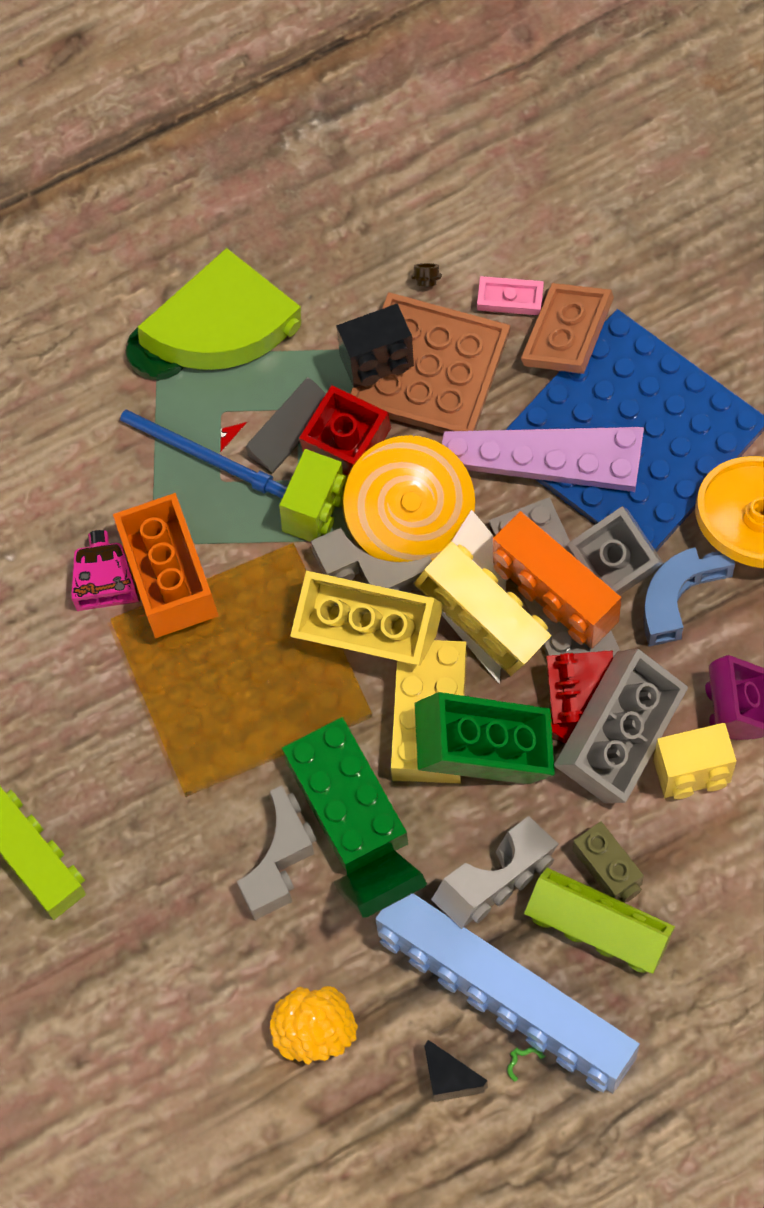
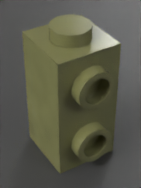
M602 821L573 841L572 851L608 896L619 901L623 899L625 902H628L641 892L640 886L643 883L644 875Z

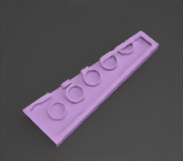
M644 428L445 431L442 444L457 455L466 469L470 471L635 492Z

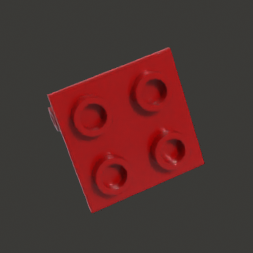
M613 650L546 656L552 724L579 721L613 660Z

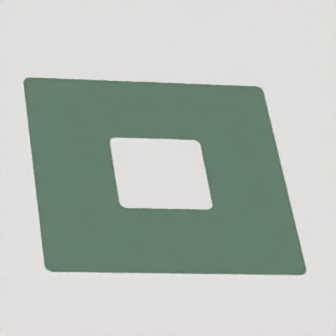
M339 350L269 351L251 362L226 369L204 370L184 367L178 374L168 379L156 380L155 423L220 454L221 415L224 412L278 410L307 377L312 379L325 393L333 385L351 394L353 385L341 360ZM155 438L153 500L176 493L194 544L306 541L282 532L279 508L281 498L269 492L263 494L253 489L252 484L246 481L224 482L220 478L219 468ZM301 444L298 445V463L303 454ZM280 480L276 482L288 487L290 480ZM335 506L331 517H334V522L330 532L342 528L347 538L354 540L346 526L342 506L340 508Z

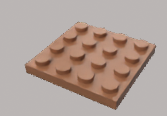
M388 292L383 308L398 303L412 334L414 366L402 374H391L380 378L372 385L353 387L351 394L387 411L389 418L443 434L445 431H476L510 333V325Z

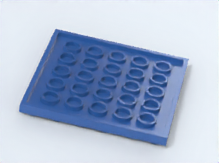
M616 309L604 322L584 374L559 371L506 430L643 427L644 432L635 492L535 480L594 525L620 507H625L629 510L657 552L695 509L699 488L707 474L718 465L741 457L764 431V415L623 312Z

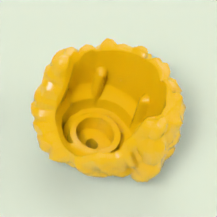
M325 986L320 990L314 989L312 991L308 988L297 987L284 999H280L275 1004L271 1015L272 1019L269 1022L273 1046L279 1050L280 1054L292 1061L294 1059L298 1062L303 1060L307 1065L312 1061H326L329 1059V1055L335 1057L345 1053V1047H350L351 1042L357 1040L356 1030L358 1025L355 1022L353 1012L349 1008L345 996L335 987Z

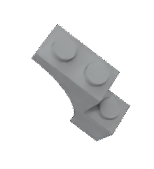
M342 528L311 541L313 555L324 575L352 580L355 575L360 574L363 582L366 584L403 592L421 591L414 585V582L432 562L430 556L408 562H392L375 558L357 548L347 538Z
M282 785L270 791L276 810V829L270 849L252 872L237 881L239 889L255 920L292 902L289 891L293 890L294 886L286 870L279 871L314 854L312 842L316 841V837L309 823L302 824L296 813L300 812L301 808L293 793L287 795Z

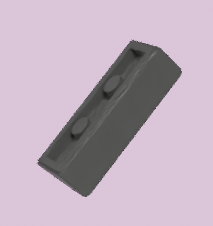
M307 377L247 443L246 450L248 456L273 474L300 444V435L326 393L312 379Z

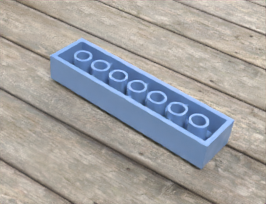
M414 893L382 909L375 918L378 936L381 938L379 942L386 949L395 954L401 951L410 957L408 962L413 967L423 973L429 970L439 977L437 981L444 988L453 993L459 990L468 996L467 1002L483 1013L487 1009L498 1016L496 1021L510 1032H514L516 1029L527 1036L526 1041L528 1044L540 1052H544L547 1049L556 1055V1062L566 1070L574 1072L577 1069L586 1075V1082L594 1089L602 1093L608 1090L613 1094L635 1062L640 1045L638 1042L465 927L461 929L450 917Z

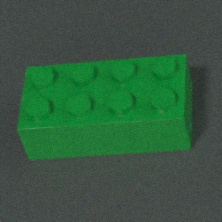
M442 692L435 693L414 703L419 771L522 784H532L555 775L550 708Z
M343 717L282 747L286 764L346 874L365 866L393 850L396 851L408 845L407 831Z

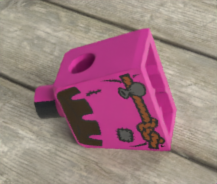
M105 530L90 532L88 534L90 547L79 548L74 553L71 595L76 610L82 611L139 602L122 544H109L108 532Z

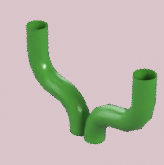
M517 1047L510 1053L512 1061L507 1068L508 1075L514 1082L518 1080L517 1076L513 1073V1067L518 1060L517 1054L524 1056L534 1052L540 1059H543L545 1055L534 1047H529L526 1050H520Z

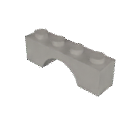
M528 816L507 832L496 850L502 869L488 871L464 863L443 879L431 900L461 929L473 920L479 923L490 912L491 906L494 904L498 907L501 906L512 895L513 889L522 890L532 880L534 873L538 872L541 875L547 867L549 868L554 862V858L551 856L559 844Z

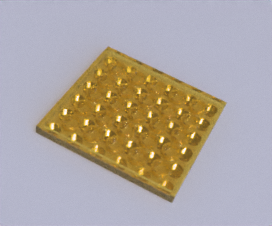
M294 543L207 578L206 580L219 615L216 618L158 638L154 637L143 605L110 619L185 797L284 756L282 747L341 717L344 718L348 727L373 718L370 707L342 648L290 637L306 573V568Z

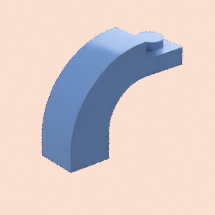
M696 547L678 553L659 568L648 587L644 606V630L649 647L682 639L684 627L677 605L679 598L686 590L695 585L733 577L734 560L721 552H712L699 559Z

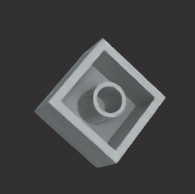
M623 506L567 543L576 559L618 595L623 594L650 576L664 564L629 510Z

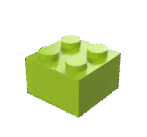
M308 449L304 450L279 505L282 532L309 542L330 533L334 522V517H331L335 506L338 508L342 506L343 487L346 476L342 473L341 461Z

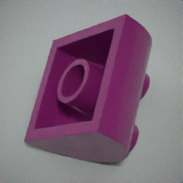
M730 655L716 659L708 667L710 681L705 685L706 694L713 701L714 713L709 717L710 726L725 723L731 740H749L764 737V668Z

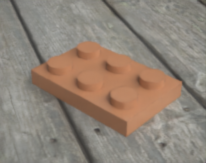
M552 283L521 357L523 365L526 367L584 374L613 302L612 290Z

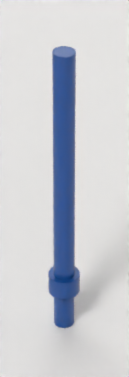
M127 409L121 414L120 421L252 484L253 489L263 494L269 492L281 499L283 498L287 487L274 481L273 476L261 470L257 473Z

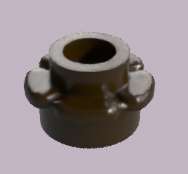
M434 263L414 265V274H411V278L417 280L418 286L426 287L435 286L436 280L442 277V274L439 273V265Z

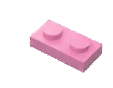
M480 276L477 311L539 315L542 308L544 281Z

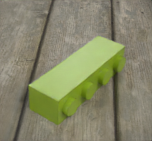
M0 786V855L50 917L55 920L87 895L81 886L85 879L74 865H71L69 868L64 865L60 859L65 855L53 840L46 843L40 835L44 829L31 814L26 818L19 810L23 803L11 789L6 793Z
M548 867L539 876L524 912L525 915L532 917V921L539 926L553 927L564 932V936L574 942H585L596 947V951L606 957H617L628 962V965L638 972H649L652 974L659 965L675 926Z

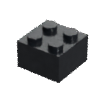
M398 303L336 325L340 357L354 388L361 385H372L380 378L391 374H402L414 366L412 334Z

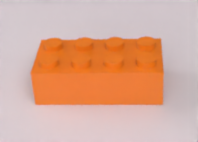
M176 493L113 514L155 638L219 616Z
M520 511L493 537L494 570L503 579L508 580L510 578L519 586V592L527 600L538 602L543 607L545 615L554 623L561 622L568 628V634L578 644L582 645L585 643L589 648L593 649L619 622L622 597L523 512Z

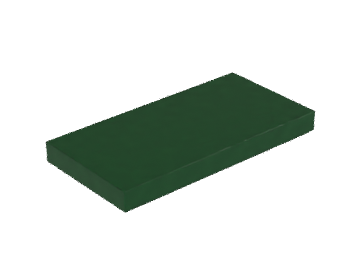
M395 850L333 882L338 893L363 918L379 912L427 885L423 874Z

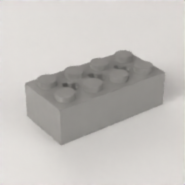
M640 649L617 651L554 766L604 803H626L656 748L657 739L662 737L688 686Z

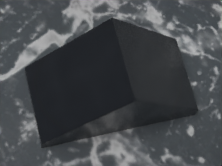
M430 1040L426 1042L424 1048L434 1102L482 1094L486 1091L488 1080Z

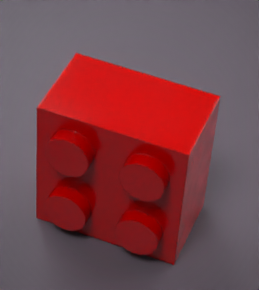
M331 385L299 437L302 451L304 452L305 449L341 461L342 473L348 476L359 457L369 448L384 441L391 430L389 413Z

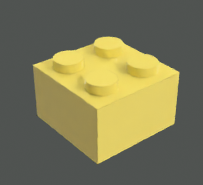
M725 723L658 738L653 759L664 798L673 796L674 799L690 797L694 794V791L707 788V791H717L725 788L727 783L731 782L737 762Z

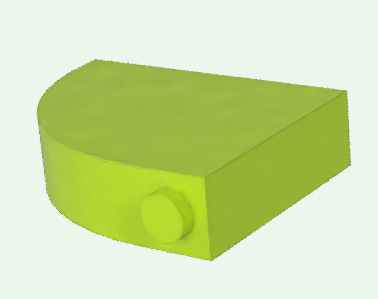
M226 248L138 326L139 344L161 359L187 368L215 370L236 367L260 358L280 344L287 336H293L301 326V306Z

